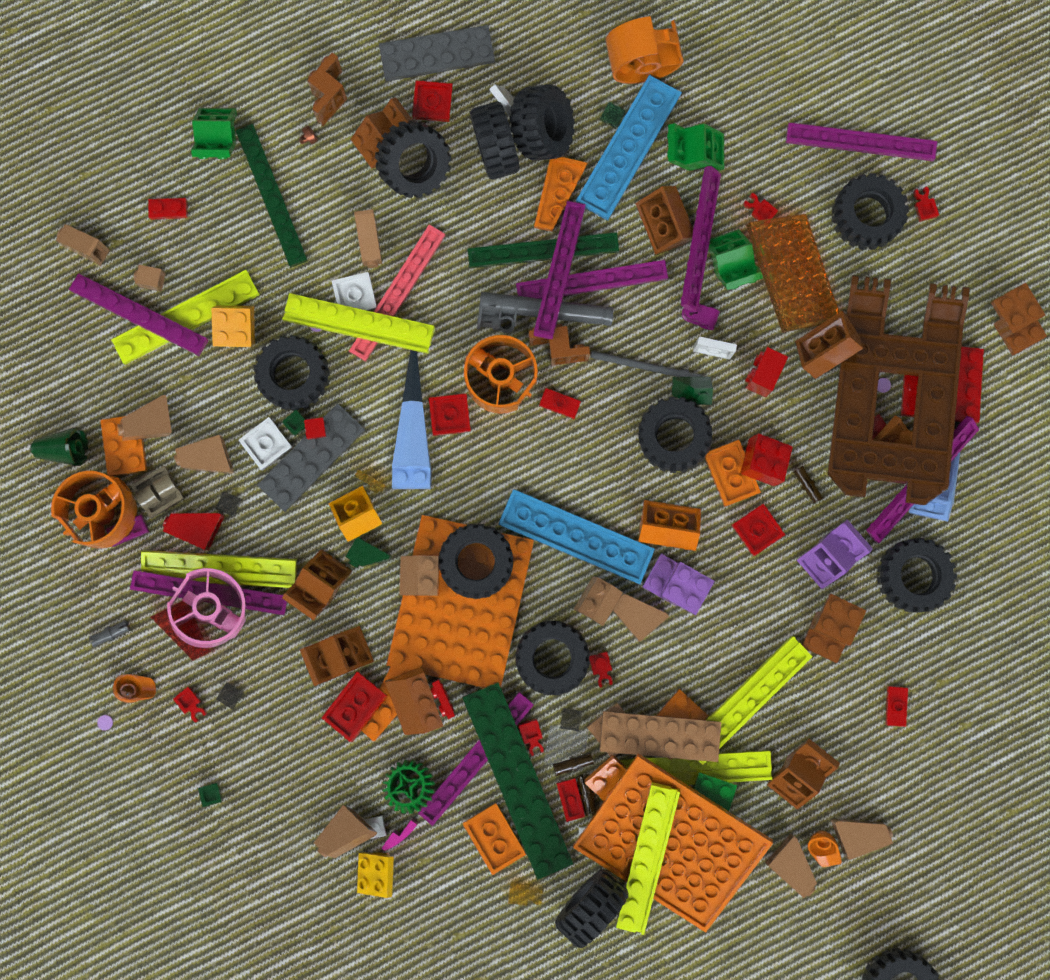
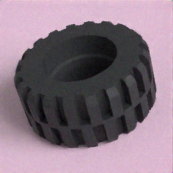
M552 84L530 86L522 89L514 98V104L510 109L511 133H513L514 143L517 144L516 148L522 152L523 156L533 161L562 157L569 150V145L572 144V136L575 132V129H573L575 119H573L574 112L570 106V100L566 98L564 91Z
M496 101L473 108L470 111L471 121L488 178L495 180L517 173L520 170V165L502 103Z
M409 120L408 123L405 121L399 122V126H391L389 128L390 132L388 134L385 132L381 136L384 138L382 143L378 142L377 144L379 152H375V159L378 161L375 164L376 169L379 171L381 179L396 193L408 198H412L413 195L416 198H422L424 193L428 196L433 193L432 190L434 188L438 190L441 187V181L445 182L447 179L446 172H450L451 166L448 164L451 161V154L448 153L450 150L449 145L441 134L423 122L418 123L415 120ZM412 144H424L427 150V159L422 169L412 175H403L399 169V160L403 151Z
M870 173L867 177L865 174H862L857 179L853 178L843 187L832 207V213H834L832 223L837 224L834 229L837 233L841 232L842 236L840 238L843 241L847 239L850 241V246L859 245V249L865 250L867 247L870 250H874L878 246H886L902 231L903 225L908 219L906 214L909 212V206L905 205L908 201L907 196L902 195L903 189L901 186L897 187L895 185L896 181L893 179L889 181L886 179L887 176L882 174L876 177V173ZM867 197L878 201L885 210L886 220L884 224L873 227L862 223L854 211V203L857 199Z
M285 335L279 336V340L272 339L269 341L270 345L268 347L264 345L261 349L263 351L262 354L257 355L255 359L257 365H254L253 369L256 373L254 380L263 396L276 407L279 406L284 410L292 409L293 411L299 410L302 407L306 409L310 407L309 404L317 403L319 401L317 398L320 395L323 396L326 392L324 389L329 385L328 376L330 375L328 362L317 345L310 342L307 338H298L297 335H290V337ZM288 357H301L307 362L310 369L307 381L301 387L294 390L281 388L275 380L277 366Z
M669 397V400L666 401L661 399L657 405L652 404L649 407V411L645 412L642 416L638 433L640 447L645 458L654 467L657 466L664 472L669 470L670 473H676V471L686 472L691 467L692 469L697 467L698 463L702 462L706 458V454L709 453L712 442L710 419L705 414V410L701 406H696V402L692 400L688 402L684 397H680V399ZM671 419H681L689 423L694 433L690 446L677 452L664 449L657 439L658 429L664 422Z
M478 523L459 527L455 532L447 536L446 541L441 546L442 548L439 552L441 576L454 592L463 597L473 599L490 597L499 592L511 576L513 554L510 544L503 534L491 526L488 527ZM473 543L487 546L492 551L495 559L492 572L487 577L479 580L465 577L458 567L460 552L464 547Z
M916 538L896 543L895 546L890 547L886 551V555L882 556L880 560L882 564L877 569V572H880V577H877V581L882 585V588H880L881 593L886 594L887 597L885 599L889 603H893L894 607L903 609L905 612H929L934 610V608L944 605V601L949 600L952 596L950 592L955 591L956 585L953 584V581L957 580V574L953 572V568H956L955 562L951 563L950 558L952 556L950 553H945L943 551L945 548L942 545H936L935 541L930 539ZM913 557L926 561L932 571V583L929 589L921 594L911 593L906 589L901 579V570L904 563Z
M561 621L538 623L525 632L518 643L516 650L518 673L527 686L543 695L556 696L568 693L577 687L587 674L590 665L588 644L582 634L569 624ZM546 640H559L570 651V665L561 675H544L535 665V651Z
M599 870L566 903L555 920L556 928L575 947L583 948L606 929L617 913L620 912L628 898L627 888L608 870Z
M893 948L892 952L885 950L880 958L877 955L872 958L875 962L872 965L868 963L865 968L868 970V973L862 976V980H891L899 973L909 972L917 980H939V974L929 962L917 953L907 949L901 951L899 948Z

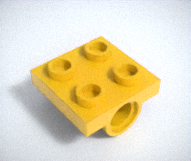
M360 852L358 856L357 893L383 898L392 897L394 856L381 852Z

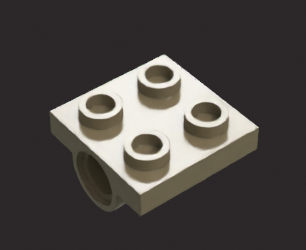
M166 466L159 468L131 485L138 503L146 510L151 519L185 499Z

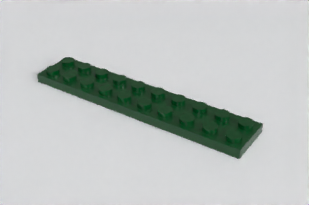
M496 682L463 696L462 699L537 880L573 865L499 683Z

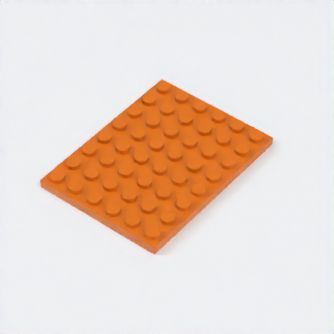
M422 515L412 556H439L441 546L446 541L447 536L455 532L457 528L467 525ZM501 533L510 544L513 554V569L506 585L490 597L473 599L457 594L443 580L440 570L438 596L403 595L386 666L408 671L422 667L425 675L482 688L498 682L501 687L534 540ZM469 544L462 549L458 556L459 570L469 579H483L494 568V555L483 544Z
M638 753L575 841L573 848L627 882L651 783L670 786L673 789L679 788L680 795L653 899L706 933L772 846L773 839Z

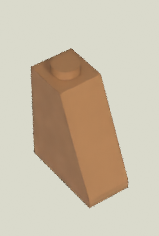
M371 209L354 212L362 263L368 268L378 267V264L383 263L377 219L374 211Z
M66 224L57 233L56 241L60 245L99 266L102 265L110 251L99 239Z
M166 395L160 396L121 419L120 424H117L118 436H122V441L170 436L172 431Z
M221 435L175 449L176 455H174L176 464L183 469L224 474L234 473L224 439Z
M626 594L621 595L612 610L638 642H641L669 617L667 613Z
M343 805L315 840L314 844L319 848L317 851L323 857L337 858L376 836L377 832L352 808Z
M845 819L831 820L844 857L848 860L893 844L891 839L893 837L892 830L882 822Z
M790 833L765 863L797 893L805 898L815 891L816 888L814 886L817 882L798 839Z

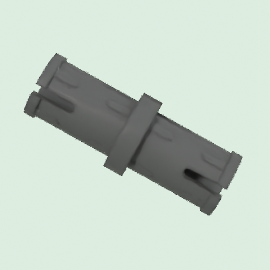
M123 620L112 627H105L103 631L93 636H89V640L93 641L91 644L95 648L109 640H115V637L129 632L131 629L127 627L129 625L128 622Z

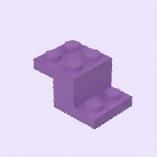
M846 520L823 536L810 550L800 556L797 561L818 586L823 589L847 573L858 560L870 553L873 548L854 526Z
M660 554L642 588L672 605L679 606L696 615L715 581L682 562L677 563Z

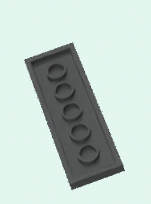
M488 25L379 43L386 82L495 63Z
M338 403L323 417L326 437L307 440L305 436L257 485L284 512L365 431Z

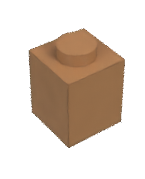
M139 265L138 270L134 272V281L140 288L162 292L166 273L159 268Z

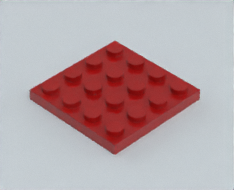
M961 347L955 422H962L966 416L973 418L976 424L980 422L984 349ZM903 376L901 416L914 417L918 376Z

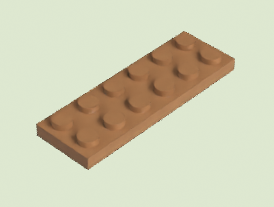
M603 711L599 751L633 755L639 753L644 756L718 762L721 722Z

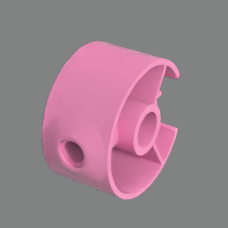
M202 568L187 573L180 587H173V591L176 593L170 602H167L168 617L172 629L181 640L195 647H216L235 638L246 621L245 598L241 587L230 575L217 569ZM207 577L206 592L195 595L188 590L182 601L192 606L193 612L173 621L171 615L172 605L188 581ZM209 577L220 579L235 590L241 604L240 617L221 605L219 598L215 594L208 592ZM209 601L215 605L216 610L213 614L204 616L197 611L198 605L201 602ZM195 618L199 623L212 624L228 634L212 641H199L186 636L178 629V626Z

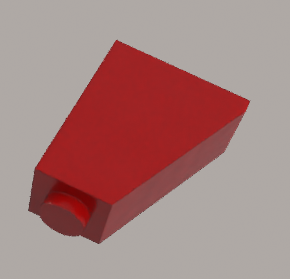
M171 513L163 522V532L209 551L225 516L219 513Z

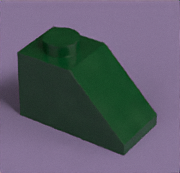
M672 377L671 394L679 399L684 397L688 402L692 400L696 402V405H712L713 385L711 377Z
M357 537L346 558L349 559L348 563L358 568L359 566L368 567L389 561L392 556Z

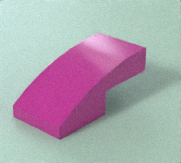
M412 818L402 833L394 830L381 849L385 851L399 844L414 830L419 822Z

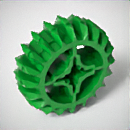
M404 760L403 764L397 762V769L390 767L392 774H385L389 779L388 781H383L387 788H383L382 791L388 792L384 798L385 800H390L388 805L394 806L395 811L401 809L403 814H406L407 811L409 814H413L414 810L420 812L421 806H428L425 800H432V797L428 796L429 793L435 792V790L430 789V786L435 785V782L429 781L433 774H427L429 768H423V763L419 762L417 764L415 760H412L410 763L408 760ZM415 771L420 778L411 779L406 772ZM398 778H399V779H400V784H399V786L396 788V783H397V780H398ZM408 783H410L412 786L409 787V790H405L408 787ZM420 786H422L421 793H420V795L418 796V793H417L418 788H419ZM406 794L411 799V803L402 802L398 796Z

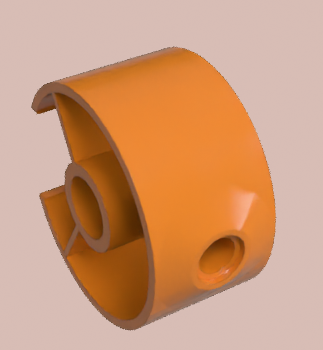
M651 16L628 21L610 31L605 41L613 79L625 84L644 83L649 75L659 79L676 71L684 61L676 22L674 20L671 21L672 28L656 30L653 29Z
M494 335L481 340L471 348L465 357L464 378L468 393L478 406L492 413L504 414L518 410V406L526 396L532 397V394L529 392L537 384L538 369L536 359L526 344L511 336ZM494 346H509L522 352L528 359L512 365L509 360L505 358L496 359L484 350ZM471 365L486 376L490 386L498 391L496 404L484 401L472 390L468 382ZM532 366L534 379L517 402L499 405L501 391L510 388L518 393L524 385L514 377V373ZM498 369L507 370L510 374L503 381L496 380L492 375Z
M82 471L65 479L57 488L52 499L51 515L53 518L58 519L66 529L63 534L71 535L74 539L72 542L91 548L103 549L112 547L129 535L135 524L137 504L133 493L120 478L97 471ZM101 479L112 482L96 495L85 494L79 497L76 502L71 501L76 492L89 482ZM121 501L120 518L113 530L105 535L104 525L110 523L113 519L114 507ZM70 503L75 504L74 509L77 518L72 522L76 527L81 530L89 523L90 542H83L67 522L69 521ZM97 505V511L92 516V510Z

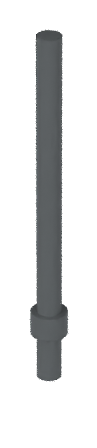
M592 351L591 354L593 359L674 377H703V375L691 373L687 369L678 370L597 351Z

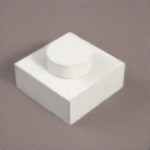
M383 815L364 819L377 832L376 836L371 839L387 835Z

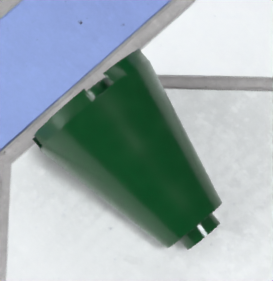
M75 427L35 439L30 446V451L38 459L81 466L87 460L88 455H85V450L88 449V441L84 431L78 430L79 428Z

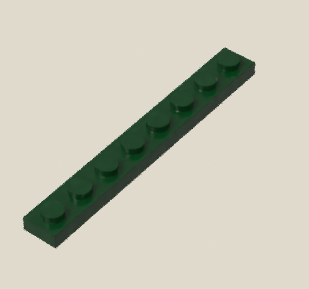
M251 124L236 130L290 268L307 262V257L254 125Z
M617 232L579 236L574 257L619 253ZM557 239L467 248L469 268L552 260Z

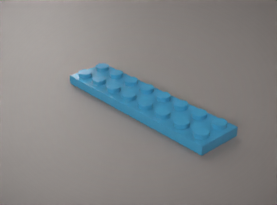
M651 75L648 76L577 197L576 203L586 204V209L607 221L609 220L682 92Z
M514 489L498 523L502 527L639 585L655 550L652 547Z

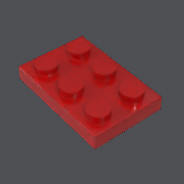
M357 671L322 716V719L345 739L353 743L388 695Z

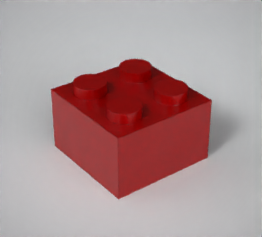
M769 347L764 351H760L753 362L755 368H752L751 372L749 371L745 382H747L745 388L766 398L773 391L788 356Z
M759 433L748 440L740 474L771 486L783 483L793 446Z

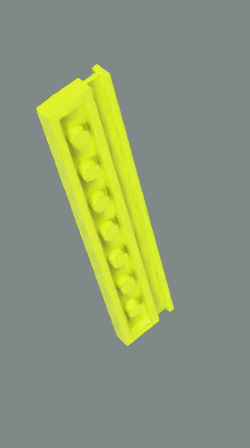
M244 270L160 315L190 330H194L212 320V307L216 305L240 306L260 294L247 270ZM139 326L111 339L125 365L169 343V341Z
M289 293L285 314L282 318L286 322L426 354L429 353V347L431 346L435 326L291 293Z
M143 550L141 552V571L185 579L186 574L191 571L211 568L227 573L239 585L290 588L296 581L297 559ZM207 577L193 579L194 581L207 583ZM209 577V583L227 584L220 579Z
M791 636L706 719L707 721L721 722L719 749L812 658L811 654L794 636ZM697 760L701 765H704L707 762Z
M769 750L719 753L718 762L707 761L704 765H701L697 760L646 758L687 785L695 784L698 772L727 782L772 780L771 752ZM634 758L618 760L628 768Z
M651 783L626 884L628 898L619 912L616 924L618 929L634 933L640 932L642 935L645 933L680 795L679 788L673 789L670 786Z

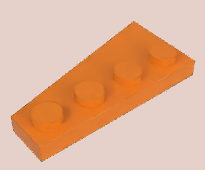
M565 157L550 159L534 228L553 232L566 207L567 201H569L587 166V162Z
M390 667L380 687L388 697L362 729V732L374 742L397 716L385 681L409 672L408 670Z

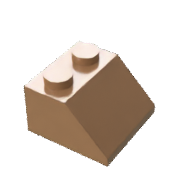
M401 556L399 595L438 596L439 556Z
M593 576L574 610L604 626L623 592L610 583Z

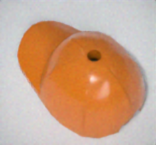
M125 674L120 675L114 681L113 693L122 702L134 703L139 700L153 698L156 694V686L151 678Z
M827 831L815 832L808 842V850L821 867L841 864L842 859L836 839Z

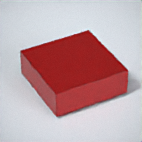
M323 417L304 420L307 440L326 437Z

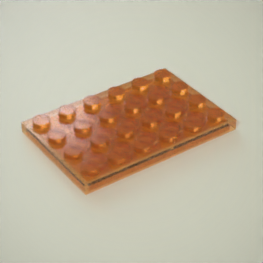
M806 214L752 221L746 224L782 333L819 326L839 313Z

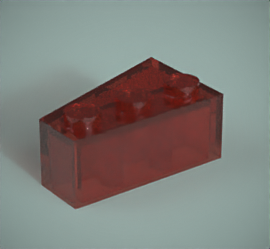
M184 601L173 605L171 609L173 621L193 612L192 606ZM167 609L151 616L153 621L192 661H198L215 652L214 647H195L181 640L171 627ZM195 618L178 626L182 633L192 639L210 641L203 624L199 623Z

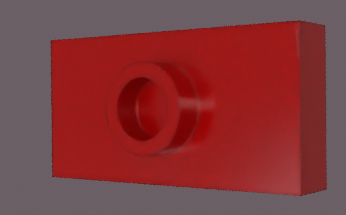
M545 388L539 407L574 420L581 401Z
M887 686L885 725L906 727L908 688Z

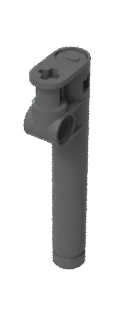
M481 291L477 329L487 327L509 333L515 327L516 315L538 317L542 299ZM562 301L558 320L611 326L613 307ZM504 319H510L512 322L507 328L501 326V322Z

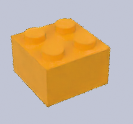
M216 305L211 308L213 346L252 347L255 344L254 306Z
M363 486L329 503L336 522L348 542L382 524Z

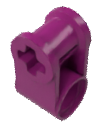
M699 304L698 312H693L694 314L691 316L689 315L690 311L683 308L681 315L686 322L698 325L706 330L713 331L715 329L720 314L719 310Z

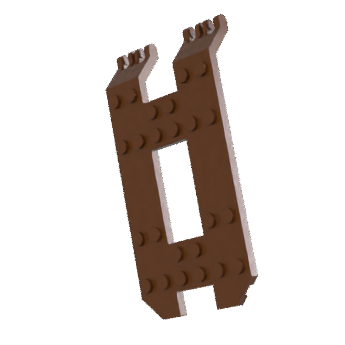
M852 275L846 316L859 334L863 349L840 364L827 474L845 495L865 498L867 480L869 479L907 484L905 503L927 505L949 487L963 326L970 287H962V299H955L956 286H951L950 298H947L948 285L942 286V297H935L937 285L930 283L922 338L884 334L891 279L885 278L883 291H876L878 285L876 277H873L872 290H868L870 277L866 276L864 278V289H857L859 277ZM879 372L918 376L911 445L872 440Z

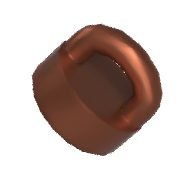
M307 125L302 128L304 134L299 138L301 144L309 141L313 145L318 142V138L310 126Z

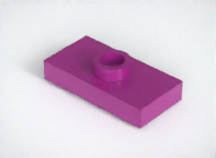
M142 514L135 516V524L129 535L112 547L149 533ZM116 525L107 528V534L110 533Z

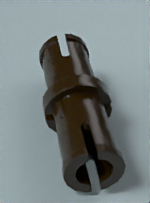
M804 466L793 471L802 485V490L806 491L813 504L824 498L814 484L816 483L815 480L810 478Z
M589 752L578 757L571 756L568 760L554 763L553 768L556 776L570 771L577 772V769L594 765V762Z
M589 774L577 777L585 816L595 815L597 812L594 800L595 792L584 781Z

